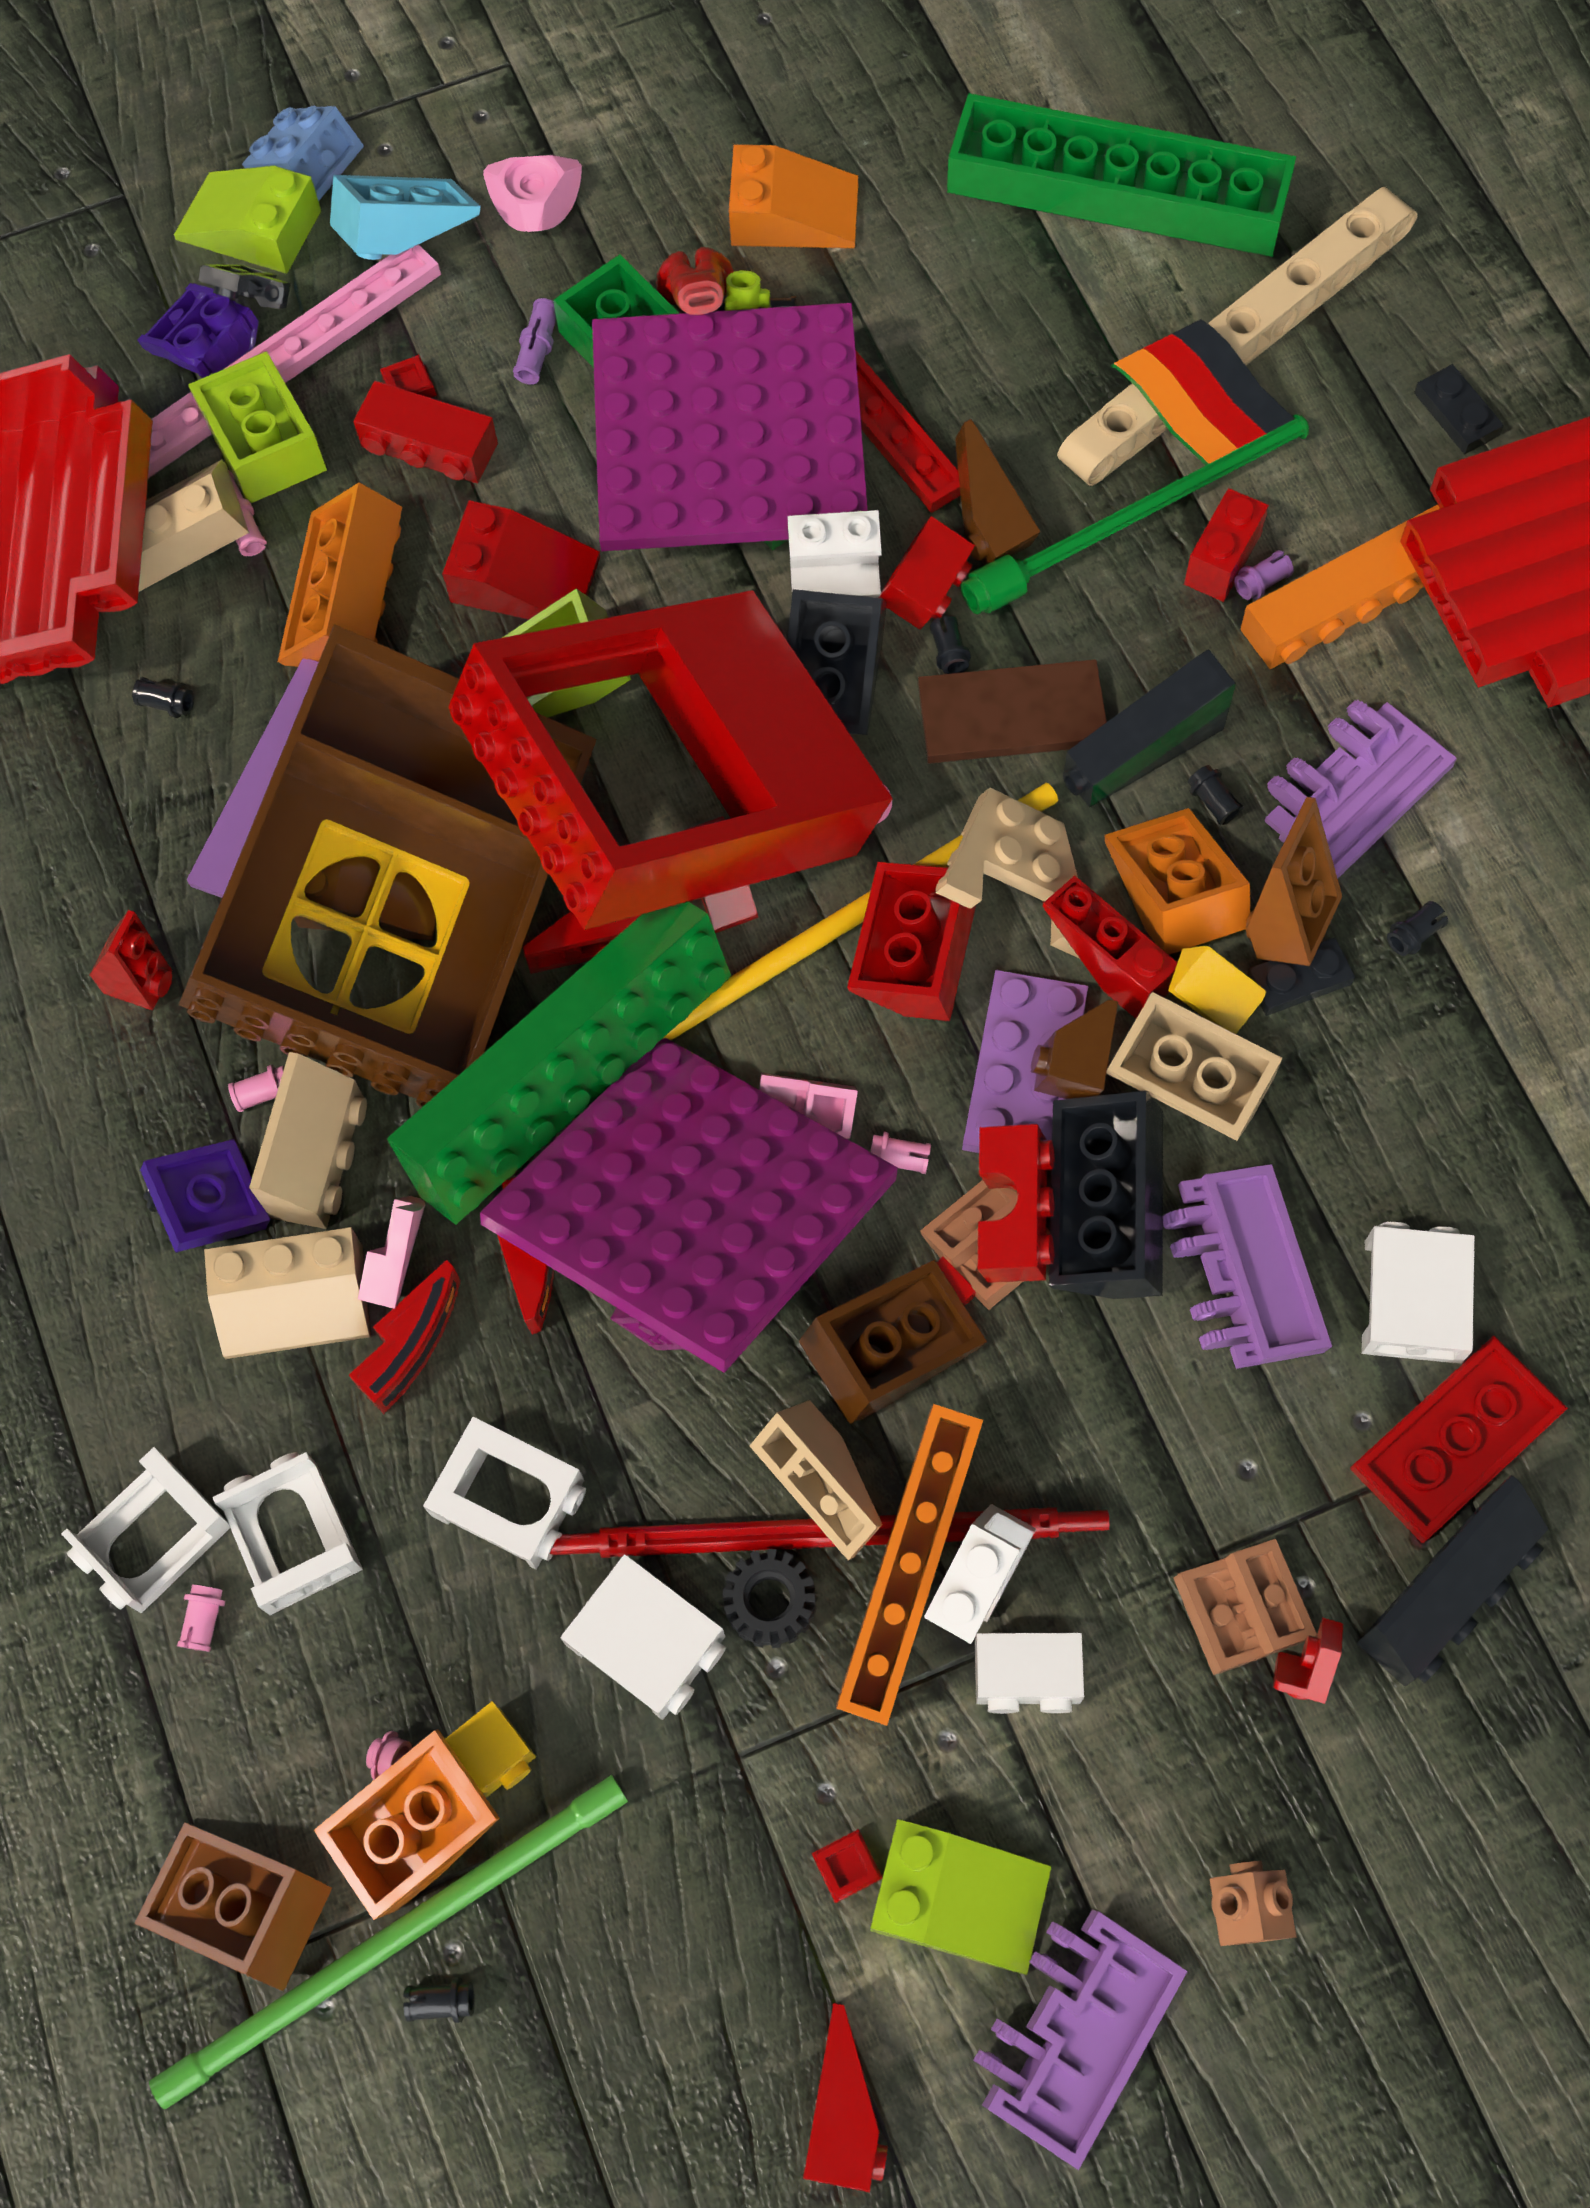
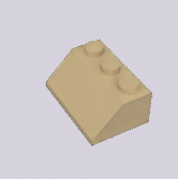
M223 460L210 465L146 500L139 592L249 533L228 468Z
M1152 992L1106 1073L1140 1091H1147L1151 1097L1237 1141L1253 1118L1272 1084L1282 1057Z
M289 1052L249 1188L271 1219L327 1229L330 1215H336L340 1208L342 1188L339 1186L343 1170H349L355 1150L354 1143L351 1140L355 1126H361L364 1121L367 1100L354 1079L293 1052Z
M351 1227L204 1249L207 1296L224 1359L371 1337L368 1302L358 1300L364 1270L363 1247Z

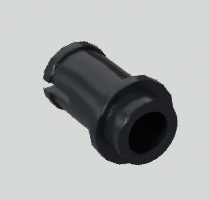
M943 616L947 632H944L939 618H936L930 624V632L933 635L938 652L936 665L945 674L963 673L969 667L971 653L963 645L958 621L954 616Z
M140 677V680H137L133 687L132 698L135 705L164 710L168 712L169 716L179 718L182 715L187 716L194 705L193 691L180 682L169 685Z
M1206 765L1197 770L1188 779V783L1191 786L1190 794L1192 796H1199L1217 819L1218 824L1224 825L1238 816L1244 806L1238 802L1220 779L1221 771L1219 769L1213 770L1210 765Z
M1428 901L1405 921L1394 922L1390 927V932L1387 934V941L1392 950L1401 956L1413 955L1419 952L1421 943L1448 924L1447 915H1443L1438 920L1435 919L1445 912L1444 909L1436 902Z
M458 1977L452 1980V1984L406 1985L403 1997L410 1998V2002L403 2003L404 2016L407 2022L452 2017L454 2023H461L464 2017L473 2016L475 1994L472 1982L463 1983L462 1978Z

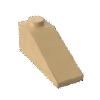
M810 1400L777 1412L751 1443L750 1447L847 1560L854 1558L882 1526L843 1437Z

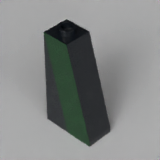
M1209 649L1201 653L1068 750L1063 772L1066 786L1073 795H1080L1090 808L1224 730L1236 683Z

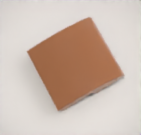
M982 1180L920 1230V1232L940 1258L944 1257L972 1285L971 1287L976 1291L975 1297L990 1310L1024 1281L988 1283L978 1271V1221H994L1006 1217L1014 1209L1018 1197L1017 1192L1013 1189H989ZM1046 1228V1234H1050L1048 1228Z
M1276 1539L1233 1552L1224 1559L1181 1572L1173 1578L1213 1676L1303 1643L1308 1635L1317 1636Z

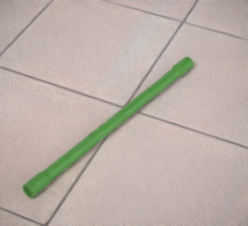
M610 1775L575 1798L567 1808L200 2051L190 2053L149 2080L150 2089L158 2104L166 2110L205 2084L213 2074L580 1830L593 1826L626 1804L628 1800L613 1775Z

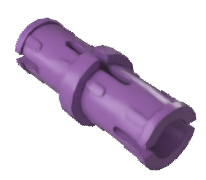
M539 298L534 301L528 327L524 328L519 338L521 349L513 369V375L522 383L533 385L539 381L545 355L549 354L552 350L554 343L552 332L556 322L555 308L552 300Z

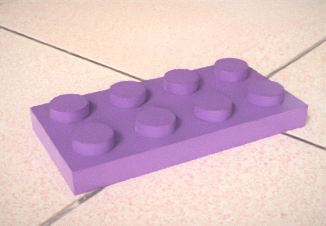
M995 970L962 1150L979 1153V1127L1038 1124L1045 1138L1052 1140L1053 1101L1063 1100V1098L1034 1091L1037 1074L1031 1073V1062L1038 1045H1043L1055 1031L1084 1014L1088 986Z

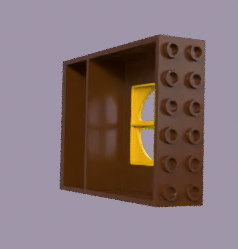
M334 624L179 1002L180 1006L187 1008V1013L190 1016L206 1023H214L215 1020L233 1026L234 1032L243 1038L252 1041H261L262 1038L280 1045V1050L287 1055L289 1052H293L307 1058L309 1056L326 1063V1067L346 1077L360 1076L372 1081L371 1086L380 1092L390 1095H397L399 1092L415 1098L416 1104L420 1107L428 1103L484 1053L548 873L543 869L540 857L528 837L520 831L517 819L506 801L498 795L495 784L486 768L475 757L472 746L461 727L451 717L448 706L459 678ZM536 713L581 784L597 739ZM364 856L372 858L379 863L380 870L364 912L360 917H350L311 901L305 896L304 890L307 884L319 872L336 862ZM399 872H406L415 877L426 891L432 903L437 923V942L431 948L389 933L379 926L381 912L395 876ZM297 916L308 918L345 933L351 940L350 948L335 987L330 993L324 994L314 989L307 982L296 963L291 944V922ZM370 947H379L416 962L424 968V977L411 992L391 1004L378 1008L363 1009L352 1005L350 1002L351 990L366 951Z

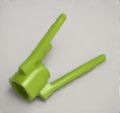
M741 270L735 271L727 277L725 311L758 309V307L771 308L770 290L761 288L759 275L751 271Z

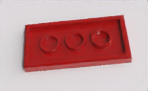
M1493 1336L1357 1460L1350 1470L1423 1544L1568 1408Z

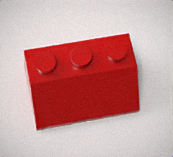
M888 862L877 863L847 988L849 992L905 1017L950 1021L976 905L970 909L936 893V886L939 880L945 876L948 868Z

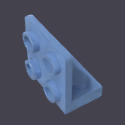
M310 106L300 109L289 107L281 111L274 118L273 123L275 126L269 133L251 145L249 149L251 154L242 165L244 168L277 166L310 176L319 201L332 186L333 175H341L364 145L336 106Z

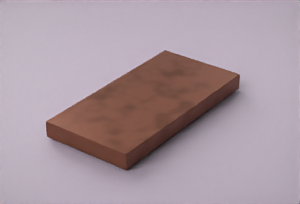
M1096 659L918 677L928 764L1070 750L1106 723Z

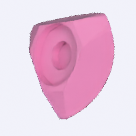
M554 155L512 157L487 165L484 170V179L495 208L509 226L518 231H541L557 226L569 214L578 195L582 166L576 159Z

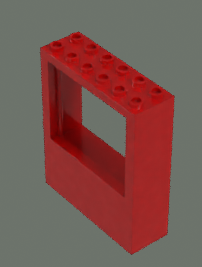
M753 590L474 643L448 706L453 721L461 727L472 746L475 757L478 761L482 762L492 778L498 795L506 801L517 819L520 831L528 837L540 857L543 869L551 875L563 895L567 908L574 913L584 930L857 856L893 799ZM638 674L731 819L619 847L526 697Z

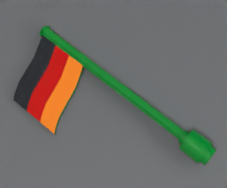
M1202 319L1113 363L1111 366L1121 372L1139 389L1169 431L1206 466L1023 561L1020 559L1015 560L1006 554L969 573L968 579L961 583V592L967 606L974 614L978 615L982 612L989 614L1026 595L1027 584L1030 582V577L1284 444L1298 437L1305 439L1310 430L1308 421L1302 415H1290L1260 386L1229 342Z

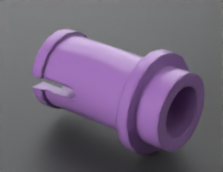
M1278 550L1272 556L1253 567L1244 566L1241 568L1234 579L1236 590L1240 596L1246 600L1251 598L1257 600L1264 596L1267 588L1284 578L1290 577L1294 570L1288 555L1283 557L1284 552Z

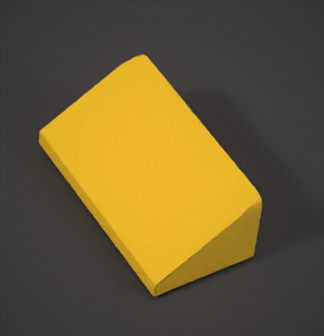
M1208 946L1182 949L1168 990L1205 1019L1234 1034H1237L1266 995L1265 989Z

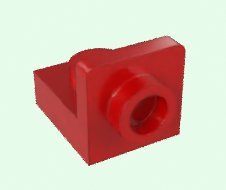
M1322 1618L1317 1636H1307L1301 1657L1279 1652L1275 1662L1273 1687L1296 1699H1310L1325 1704L1342 1654L1343 1623Z

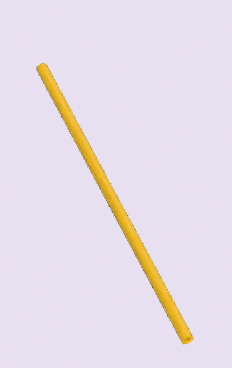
M1044 783L1017 801L1042 812L1057 803L1058 796L1049 783ZM958 836L913 865L949 868L947 865L949 858L958 849L963 836ZM870 891L732 975L717 991L713 992L664 1038L669 1040L675 1039L863 923Z

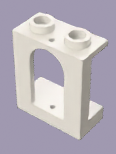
M472 1417L423 1507L432 1517L447 1525L451 1522L526 1560L530 1567L537 1570L542 1559L549 1561L553 1555L550 1554V1551L555 1541L562 1536L558 1529L566 1514L573 1516L581 1505L586 1493V1488L582 1487L585 1480L579 1469ZM488 1454L538 1478L547 1485L550 1491L551 1503L548 1512L541 1520L531 1525L515 1524L464 1498Z
M155 1447L139 1460L146 1470L77 1535L69 1529L61 1533L73 1546L67 1552L72 1561L86 1574H89L94 1569L103 1578L105 1583L99 1588L101 1592L118 1609L121 1610L127 1604L139 1613H142L230 1529L228 1521ZM167 1491L197 1524L147 1572L139 1577L130 1579L119 1577L109 1565L108 1555L111 1545L124 1530Z
M294 1452L281 1456L271 1463L270 1470L255 1477L252 1475L238 1477L224 1486V1492L212 1497L215 1504L224 1511L255 1587L251 1588L256 1603L260 1609L269 1615L363 1570L318 1465L307 1452L301 1455ZM284 1489L293 1490L305 1501L326 1552L280 1574L260 1527L258 1514L260 1505L267 1496L275 1491Z

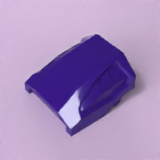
M190 283L185 288V293L145 335L142 334L137 340L142 348L152 355L166 358L204 378L225 369L255 348L259 321L250 308L234 302L229 297L213 293L214 288Z

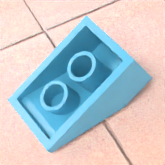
M333 175L330 226L359 257L365 259H381L382 254L397 255L480 215V206L452 179Z

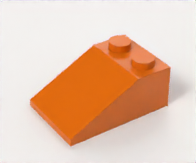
M733 145L729 200L731 246L855 248L858 201L857 175L775 145Z
M1189 808L1104 835L1105 844L1145 930L1155 944L1168 955L1246 929L1247 918L1250 914V883Z
M437 1729L314 1829V1832L372 1919L375 1920L398 1911L434 1882L500 1817L439 1729Z

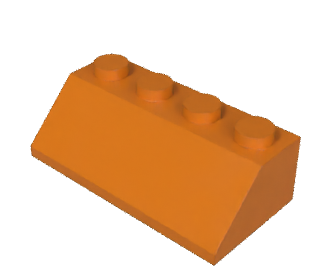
M359 482L311 512L278 657L279 663L285 666L298 667L302 659H311L319 662L334 624L377 643L375 635L378 621L385 609L384 592L386 583L393 571L391 559L394 545L401 534L399 521L402 506Z

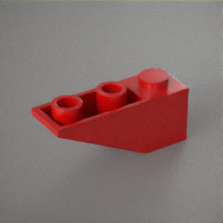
M1075 875L1043 902L1042 907L1101 989L1114 1001H1118V1004L1135 1019H1137L1152 992L1162 997L1169 993L1168 990L1178 962Z
M128 910L110 934L90 976L103 994L153 1011L159 997H164L170 988L173 970L136 913Z

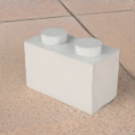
M977 1633L975 1638L976 1704H988V1712L1017 1713L1019 1712V1704H1040V1712L1043 1713L1072 1712V1704H1080L1084 1698L1082 1633Z

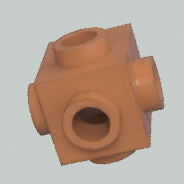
M1262 1861L1230 1864L1231 1875L1210 1878L1212 1910L1216 1917L1220 1946L1297 1938L1292 1913L1293 1899L1287 1884L1285 1870L1263 1871Z

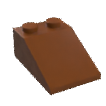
M1306 797L1264 883L1257 905L1247 918L1246 935L1251 939L1257 959L1310 966L1342 898L1316 798Z
M184 1822L135 1924L284 1992L332 1887L294 1868Z

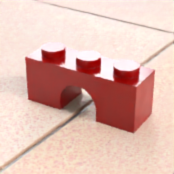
M1038 1124L979 1127V1175L989 1189L1009 1188L1017 1191L1018 1194L1014 1209L1006 1217L994 1221H978V1271L988 1283L1046 1280V1264H1053L1054 1262L1053 1237L1051 1234H1046V1217L1054 1215L1052 1187H1046L1047 1170L1054 1168V1146L1052 1140L1045 1138Z

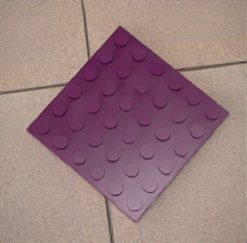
M852 303L714 311L703 315L683 313L592 319L599 542L601 551L789 540L788 516L868 511Z
M663 1038L651 1051L632 1064L618 1081L611 1084L480 1212L481 1225L725 1373L896 1181L898 1167L673 1041Z

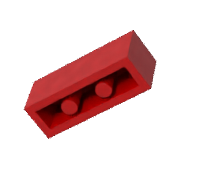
M374 381L353 421L361 447L369 452L380 456L384 454L404 460L413 467H426L442 472L453 480L464 479L476 484L479 483L498 445L492 417L378 381Z

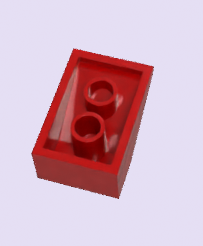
M469 500L442 575L451 603L531 619L576 588L587 596L600 559V551L512 509Z

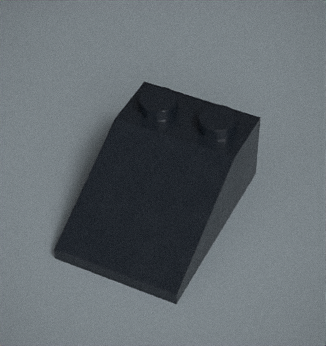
M793 589L787 642L847 731L851 734L868 735L882 650L887 602L882 598Z

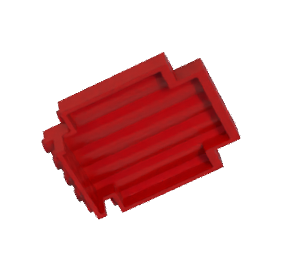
M70 354L0 373V684L10 682L18 676H40L51 672L55 668H72L88 664L95 659L99 612L123 611L138 603L153 420L132 399L118 402L119 386L98 365L84 368Z
M1589 416L1438 467L1430 491L1440 509L1407 520L1400 540L1477 687L1479 688L1529 671L1548 708L1590 694Z

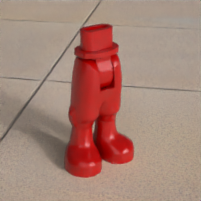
M701 247L696 250L695 269L691 267L686 253L677 251L661 264L656 274V286L658 292L670 304L677 305L688 314L703 315L717 310L722 305L724 296L727 295V277L734 270L731 262L721 252L710 247Z

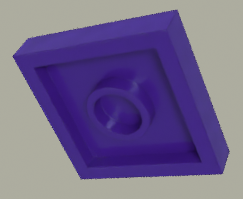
M234 1139L143 1161L140 1169L175 1253L267 1228L270 1218L249 1188L252 1178Z

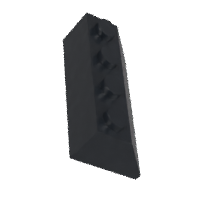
M1147 1091L1054 1100L1052 1142L1055 1160L1054 1168L1051 1169L1054 1215L1050 1217V1234L1053 1237L1054 1262L1049 1264V1286L1052 1289L1111 1299L1163 1296V1110Z
M1511 1475L1496 1488L1357 1642L1363 1650L1404 1687L1417 1677L1423 1683L1427 1682L1445 1662V1659L1438 1654L1450 1640L1459 1645L1477 1626L1479 1622L1472 1615L1481 1604L1485 1602L1490 1608L1493 1607L1512 1586L1504 1578L1516 1565L1524 1571L1544 1550V1547L1537 1541L1548 1530V1527L1520 1481Z

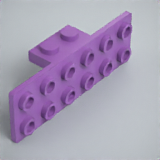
M302 659L187 878V882L191 887L221 898L223 897L319 662L311 659Z

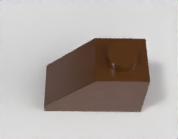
M1110 999L1058 1029L1043 1045L1036 1047L1031 1062V1073L1037 1074L1034 1091L1063 1099L1098 1096L1104 1090L1118 1001Z

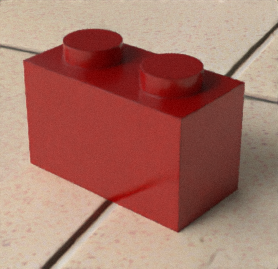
M1228 488L1190 555L1184 585L1224 602L1234 585L1235 577L1246 564L1261 537L1269 505Z
M930 516L914 537L878 598H882L887 602L889 610L921 630L931 617L933 619H940L948 608L952 598L946 594L952 584L959 587L969 573L972 564L966 560L975 545Z

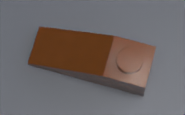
M972 419L964 422L955 438L964 534L966 535V540L975 545L971 552L972 557L976 561L981 560L985 566L1006 554L1012 557L1028 548L1039 535L1040 530Z

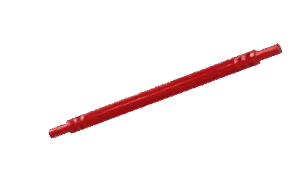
M1057 1507L1003 1510L1036 1528L1032 1539L1043 1537L1059 1538L1060 1532L1109 1530L1108 1510L1058 1512ZM984 1511L954 1512L945 1542L963 1541L972 1523ZM897 1515L879 1516L882 1526L865 1545H887ZM813 1519L661 1526L642 1525L636 1527L619 1526L617 1528L600 1527L599 1533L562 1534L555 1541L550 1554L600 1553L601 1558L623 1557L624 1554L628 1557L663 1554L836 1546Z

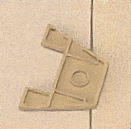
M987 789L977 799L961 833L963 838L960 845L951 854L947 863L949 868L945 876L939 880L936 886V893L971 909L982 900L984 873L1045 902L1074 875L1078 878L1064 823L997 790ZM1051 919L1050 945L1079 958Z

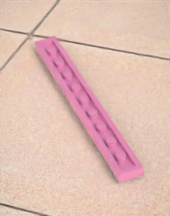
M419 244L397 255H388L228 367L267 351L286 383L441 275L439 264ZM191 392L152 418L148 478L212 435Z

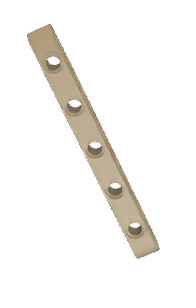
M1381 187L1353 210L1347 212L1208 324L1229 342L1243 363L1248 365L1401 241L1413 227L1418 213L1389 189ZM1131 384L1065 439L1059 448L1058 459L1086 484L1094 486L1168 428L1139 389Z

